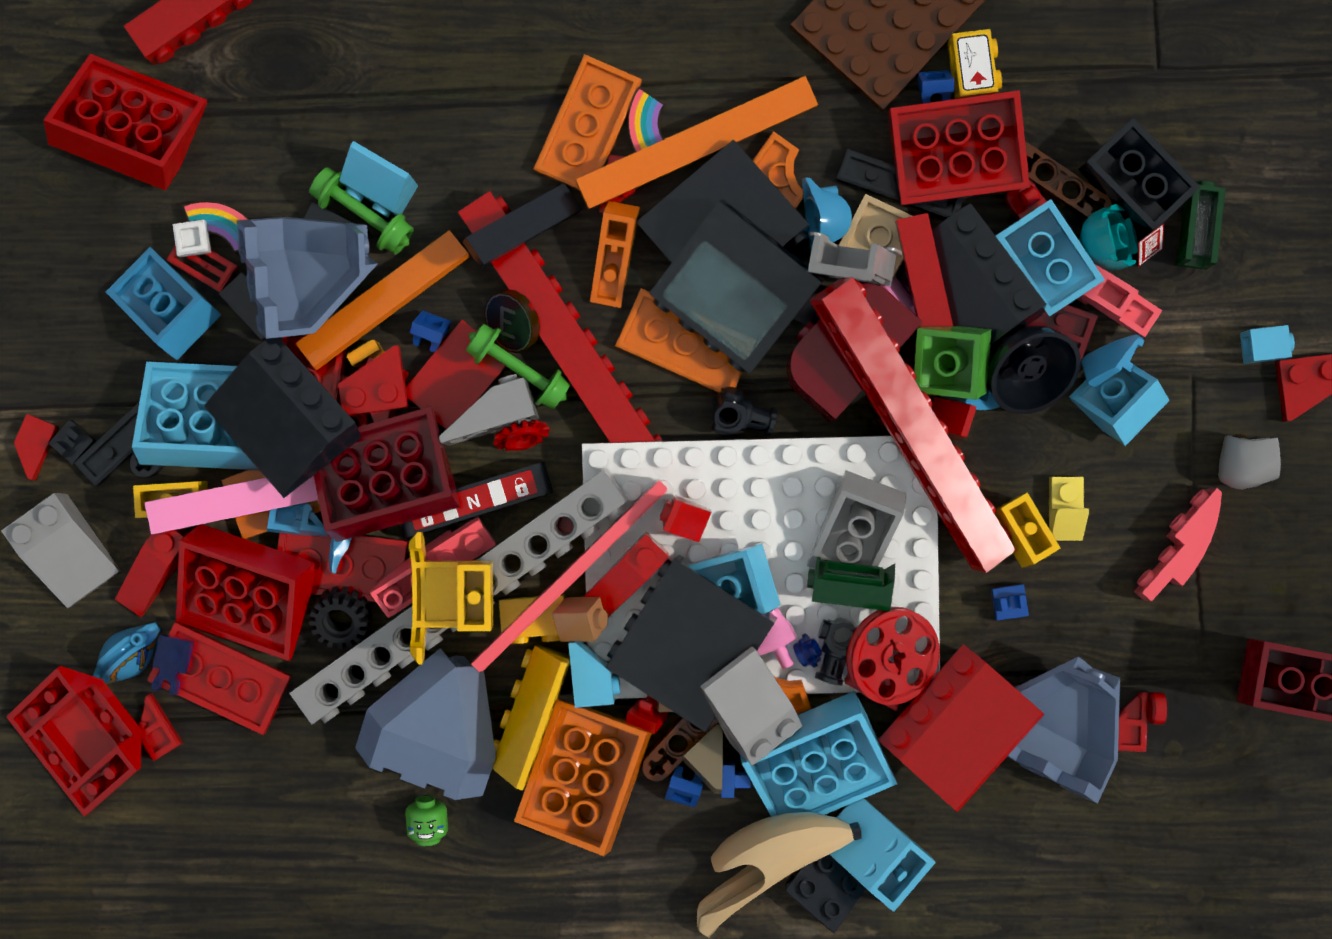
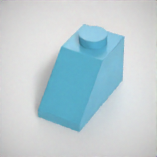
M569 642L575 708L614 704L615 695L621 694L619 676L613 675V672L606 668L609 663L583 642Z

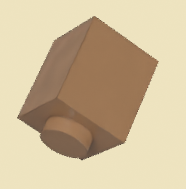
M566 597L552 613L560 642H595L608 625V616L603 609L600 597Z

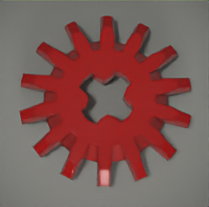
M522 420L520 425L514 422L511 424V428L504 427L494 436V446L497 445L499 450L506 447L505 451H520L531 448L543 442L542 437L549 436L548 431H550V427L547 426L546 422L531 420L529 422Z

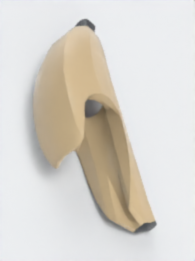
M813 812L785 813L759 820L732 834L720 844L711 856L715 872H723L742 865L748 866L714 889L699 903L697 909L698 930L710 938L727 918L783 878L841 849L854 840L862 839L859 823L848 824L836 817Z

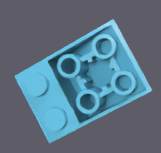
M863 798L845 806L836 817L848 824L858 822L862 831V839L854 840L830 855L868 891L894 912L936 862L930 854Z

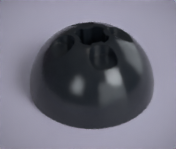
M1028 326L1010 333L996 346L989 361L988 385L993 398L1001 408L1015 414H1030L1050 407L1059 401L1076 381L1081 365L1079 349L1067 335L1051 327Z

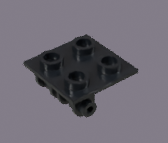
M830 854L804 866L795 877L791 876L785 884L787 887L785 892L833 934L840 927L866 889Z

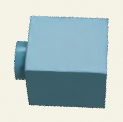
M1288 325L1250 329L1240 333L1243 364L1276 361L1292 357L1295 341L1293 334L1289 333Z

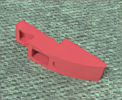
M1095 265L1105 281L1077 298V300L1085 305L1089 303L1132 333L1138 334L1142 338L1146 337L1163 310L1138 295L1139 291Z
M1210 488L1206 491L1204 489L1200 490L1191 499L1190 503L1193 506L1186 514L1180 513L1170 523L1171 531L1166 537L1175 545H1169L1158 557L1160 561L1153 570L1148 569L1138 579L1137 584L1139 586L1134 593L1142 600L1152 602L1169 581L1173 585L1183 586L1193 574L1211 542L1217 525L1222 492L1218 488Z
M477 516L452 532L449 529L425 546L426 561H472L494 547L496 543ZM411 557L395 568L370 591L371 596L387 618L412 604Z

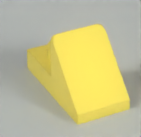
M1049 477V529L1056 541H1083L1089 515V509L1084 508V477Z

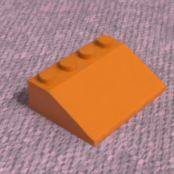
M557 699L514 822L605 856L611 852L652 733L626 723L625 719L587 707L575 708L574 703Z

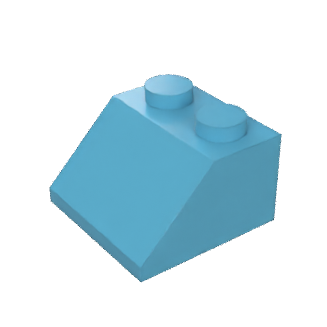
M354 141L350 145L339 180L346 187L345 192L359 202L365 198L374 203L372 209L386 218H389L390 214L397 216L403 213L418 188L411 175Z
M1133 365L1131 372L1122 368L1120 372L1097 387H1093L1085 380L1069 396L1071 401L1103 432L1124 446L1170 401L1158 379Z

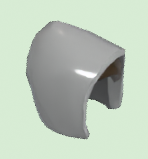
M1242 434L1224 437L1219 459L1218 477L1220 482L1231 488L1244 490L1258 487L1263 483L1279 478L1281 459L1278 438L1249 440Z

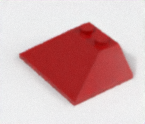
M60 666L6 716L84 817L141 769L142 729L103 679Z

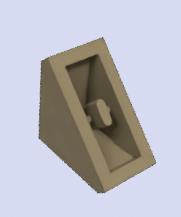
M716 724L684 755L683 762L714 794H721L723 729L720 724Z

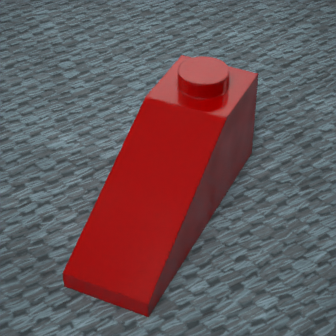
M181 528L150 535L142 546L115 600L139 617H143L178 567L179 541L188 532Z
M646 531L583 597H600L603 609L609 618L670 557L669 552Z

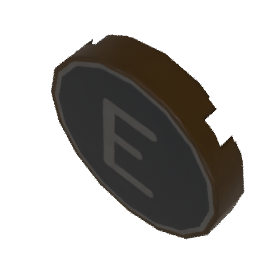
M505 289L489 298L486 302L484 316L487 326L492 329H501L500 334L495 340L498 346L507 352L519 353L535 344L538 340L540 326L538 315L535 310H531L528 305L530 301L526 296L510 289Z

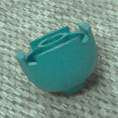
M1117 204L1092 213L1085 220L1079 242L1093 263L1108 271L1134 265L1136 260H1132V254L1138 253V241L1133 223L1130 218L1123 219L1119 212L1125 210Z

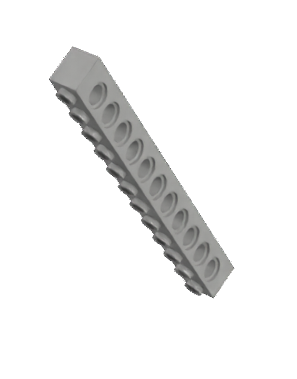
M607 468L477 559L493 560V578L495 581L493 596L500 591L506 596L521 585L518 581L521 576L528 572L532 577L547 566L544 560L552 554H555L557 558L561 557L573 548L570 542L581 535L585 540L600 528L596 523L607 516L612 521L626 511L623 504L629 499ZM587 498H595L599 502L600 511L597 515H590L585 511L584 501ZM565 516L572 520L574 524L572 533L566 534L559 530L558 520L560 517ZM540 535L546 539V551L538 552L532 547L533 536ZM508 554H514L519 557L521 561L519 570H511L507 567L506 557ZM412 606L289 693L311 725L319 719L325 724L340 713L337 708L345 701L349 705L353 704L366 694L363 688L373 683L377 687L391 677L389 673L391 668L398 664L402 669L415 660L410 654V643L406 642L402 635L404 628L412 630ZM427 628L425 647L427 651L443 640L440 634L448 628ZM450 628L452 632L457 630V628ZM378 647H385L389 651L390 660L388 662L379 659L377 655ZM353 665H358L363 669V680L356 679L352 675L351 669ZM327 683L337 687V698L328 695L326 691Z

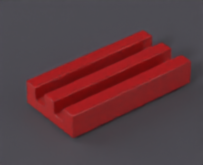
M174 246L166 259L218 292H221L227 283H230L232 280L231 276L239 268L212 250L211 253H206V255L226 266L225 272H222L196 255L186 256L188 259L220 277V281L216 283L176 259V246Z

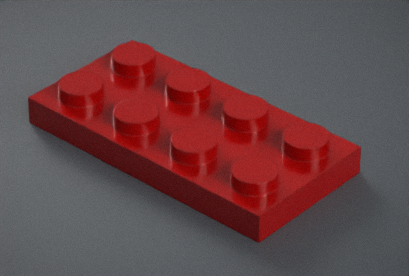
M279 533L277 550L315 563L311 593L314 595H322L323 591L327 589L330 592L332 587L338 586L339 592H341L343 586L349 587L348 593L350 594L353 593L354 589L359 592L358 599L364 596L367 601L376 602L371 596L370 591L389 573L407 560L409 541L360 535L351 539L347 551L340 559L336 574L329 571V550L332 539L329 535L306 536Z
M174 622L147 681L264 735L293 675L180 622Z

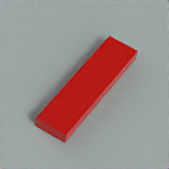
M928 213L896 220L895 224L915 314L922 321L919 327L953 326Z

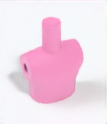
M777 607L769 611L777 617V620L757 652L759 655L774 651L782 669H786L794 664L786 645L796 640L797 636L791 623L784 618Z

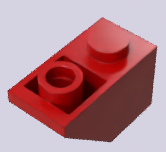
M675 495L673 501L666 500L659 520L663 521L664 531L699 542L712 511Z

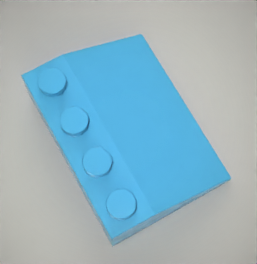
M146 362L132 449L140 465L259 470L204 407L237 366Z
M855 691L799 714L798 717L802 727L753 766L740 755L742 765L771 817L798 812H813L825 815L898 784Z

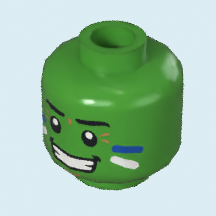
M419 796L415 799V802L409 804L406 808V832L408 837L415 841L417 845H435L447 834L448 818L446 805L439 800H435L434 796Z

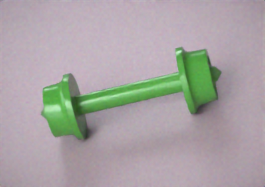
M326 167L314 177L309 193L318 200V206L322 209L326 208L335 199L380 231L382 234L376 246L379 250L386 249L396 255L405 246L409 245L414 228L405 221V216L402 213L395 216L390 223L342 190L344 185L339 181L342 171L337 173Z
M482 324L477 332L469 333V340L471 341L465 351L474 357L475 364L478 365L487 353L522 378L524 377L528 382L541 390L534 403L537 406L543 404L553 410L559 402L567 400L565 393L571 383L562 377L561 370L557 369L549 380L494 343L501 332L499 328L492 329Z

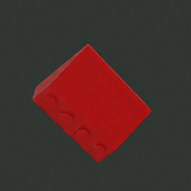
M89 54L43 120L48 145L166 191L181 168L206 108L207 99Z
M1020 90L895 107L887 111L901 205L1030 188Z
M200 524L179 541L176 621L290 661L294 654L312 593L315 563Z
M963 644L878 741L958 812L1044 716V713Z

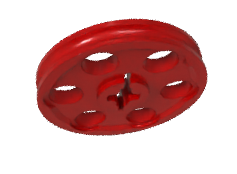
M891 607L890 611L877 610L858 625L848 644L846 666L851 682L860 693L880 704L897 705L915 698L928 686L936 672L940 654L938 637L927 619L907 608ZM906 616L908 620L906 629L897 633L895 629L897 620ZM877 627L880 633L879 638L876 642L869 644L867 642V634L872 628ZM921 637H926V648L922 652L917 653L915 650L917 640ZM893 650H895L898 654L894 655V661L892 662L888 658L893 656ZM865 659H870L871 668L869 672L865 675H860L858 669L860 663ZM913 668H918L919 676L914 683L908 684V672ZM885 679H890V690L886 694L880 695V683Z

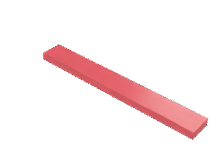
M658 479L473 660L472 665L479 672L485 670L667 492V487Z

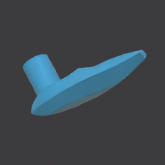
M352 538L339 542L331 539L329 550L330 573L336 574L340 559L347 551Z

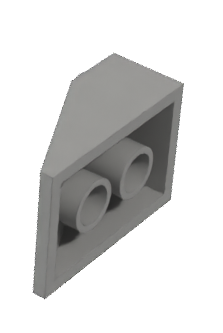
M517 374L498 379L500 385L491 387L439 436L440 443L450 446L500 431L504 427H511V424L514 422L520 425L522 420L529 422L539 419L529 382L524 377H517Z
M845 470L807 566L816 569L817 557H820V561L824 562L827 560L878 567L904 515L906 493Z
M53 493L1 530L18 556L67 608H70L121 572L68 494Z
M753 646L700 686L729 743L751 766L765 758L774 748L787 738L793 736L802 727L793 705Z

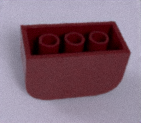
M870 283L862 284L867 294L865 298L871 308L877 310L881 315L884 330L888 336H891L897 342L900 348L922 324V321L883 287ZM820 319L816 324L809 321L795 338L799 343L789 356L786 373L792 389L831 423L845 410L863 388Z
M1248 638L1236 702L1256 708L1332 722V654Z

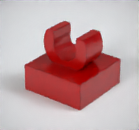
M647 695L646 699L640 698L627 712L626 723L655 734L667 720L669 712H658L657 701Z

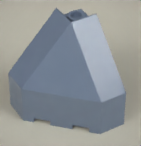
M292 217L237 221L239 256L241 263H246L247 265L245 280L250 300L257 305L258 315L255 318L257 328L266 339L314 334L378 264L368 256L367 225Z
M440 648L425 660L422 665H419L371 705L366 711L355 747L369 768L382 772L384 768L402 774L400 779L422 788H425L427 784L445 790L443 796L454 800L483 796L496 759L484 670L479 672L470 664L465 656L448 657Z
M1078 656L1015 687L1041 710L1044 716L1007 757L1019 763L1021 767L1060 784V787L1098 804L1118 761L1120 678L1092 668Z

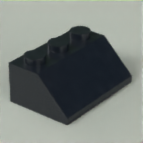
M1134 118L1125 124L1078 169L1096 189L1110 198L1112 205L1117 204L1123 207L1125 211L1120 213L1126 219H1131L1134 228L1143 237H1146L1164 223L1200 188L1193 178Z

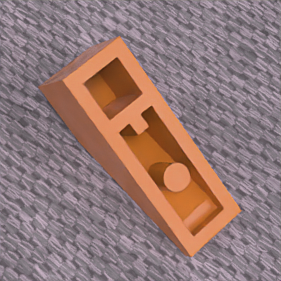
M608 201L603 212L590 302L621 308L640 207Z

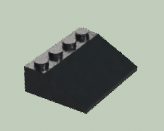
M971 203L932 230L953 326L992 329L990 350H992L1007 335L1026 327L1043 315L1047 304ZM903 261L896 277L911 296Z
M279 337L269 338L250 351L204 405L206 410L283 498L362 438L355 421Z

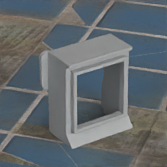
M810 232V236L814 237L808 272L824 274L830 278L837 279L853 277L859 282L891 287L896 256L902 255V251L871 243L870 250L843 247L829 241V237L822 233Z

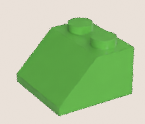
M963 326L917 328L914 372L916 375L915 382L920 390L931 395L974 400L987 393L992 329Z

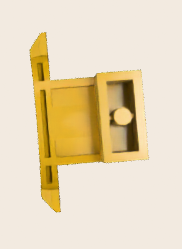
M417 532L409 541L412 568L410 654L419 665H422L425 656L427 628H457V631L492 630L493 560L426 561L423 532Z

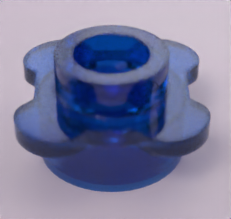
M806 633L802 634V638L793 645L794 653L802 666L807 667L811 665L815 668L818 666L817 662L821 661V648L814 638L810 639Z

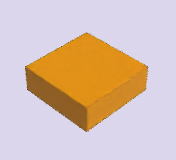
M370 340L348 353L347 358L352 366L360 368L362 363H367L368 357L375 359L384 353V350L380 343Z

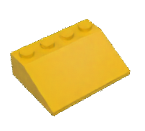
M536 644L533 650L527 649L521 665V667L526 668L523 680L516 679L510 696L515 699L512 711L505 710L500 724V728L505 729L501 741L496 739L494 741L496 759L492 769L516 789L522 791L529 780L556 700L559 697L570 666V655Z

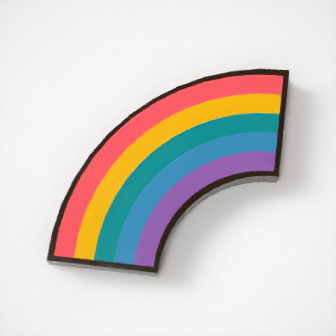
M638 87L632 98L628 113V132L634 152L664 140L659 122L665 104L640 87Z
M197 201L182 205L188 222L207 221L208 233L225 239L232 247L234 253L239 254L237 221L250 220L247 216L231 206L218 202Z

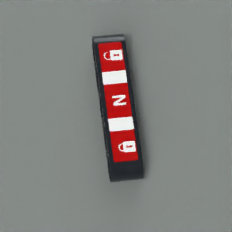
M545 462L457 488L459 508L400 525L404 539L414 537L417 532H423L424 534L554 493Z

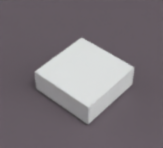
M198 220L172 224L178 257L211 253L207 221Z

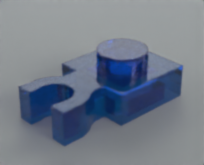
M164 634L159 635L152 667L160 668V672L153 680L151 690H161L162 681L168 680L171 685L169 694L176 695L179 693L180 681L178 673H187L194 641Z

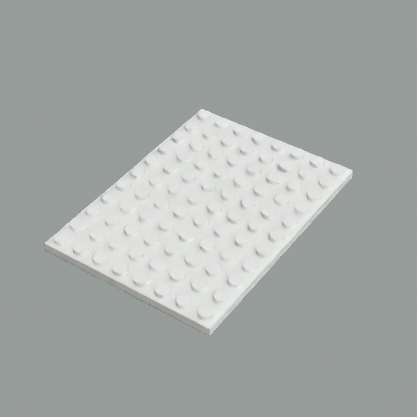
M892 436L582 443L583 484L607 468L629 499L623 504L626 510L658 479L667 487V492L585 571L586 593L646 531L669 552V560L673 561L676 556L680 555L684 557L682 563L685 565L762 543L781 604L778 608L784 618L791 623L797 636L796 640L786 645L794 662L792 666L782 669L774 651L760 655L764 663L776 678L786 679L787 681L802 679L807 694L850 693L853 691L858 693V690L848 686L845 682H843L842 686L815 678L816 672H819L825 655L821 651L824 639L818 638V633L823 619H847L854 627H858L867 616L877 610L812 602L813 589L807 588L809 569H814L807 566L808 560L845 470L906 493L904 515L878 567L886 569L895 563V582L891 607L907 608L927 619L937 634L940 649L938 513ZM678 495L711 509V516L699 542L663 530V521L659 520V516L667 499L673 501L674 496ZM587 498L584 501V509L590 515H597L600 511V504L595 498ZM622 514L612 521L606 516L596 523L600 529L585 539V550ZM660 568L608 618L607 627L595 642H587V646L609 663L611 661L607 654L616 640L622 642L628 632L624 630V627L632 614L635 613L639 616L645 606L640 601L650 586L656 588L662 579L657 575ZM906 616L897 620L895 624L897 633L906 629L908 624ZM842 627L836 630L834 634L835 641H847L851 635L850 629ZM877 627L872 628L867 634V642L869 644L876 642L879 638L880 633ZM921 637L917 640L915 644L917 653L922 652L926 648V637ZM893 650V656L888 659L893 662V657L895 654H898V652ZM940 654L938 666L934 676L940 671ZM846 664L841 677L843 680L848 674ZM913 668L908 672V684L914 683L919 676L918 668ZM619 677L621 694L615 695L616 699L647 698L646 693Z

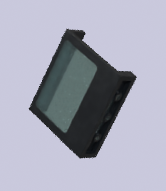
M722 199L717 202L649 294L655 298L653 303L659 309L666 313L671 311L680 318L678 323L683 328L692 333L697 331L705 338L703 340L704 344L717 353L721 350L730 358L728 362L740 372L746 370L748 373H751L825 279L817 273L808 272L809 266L726 200Z

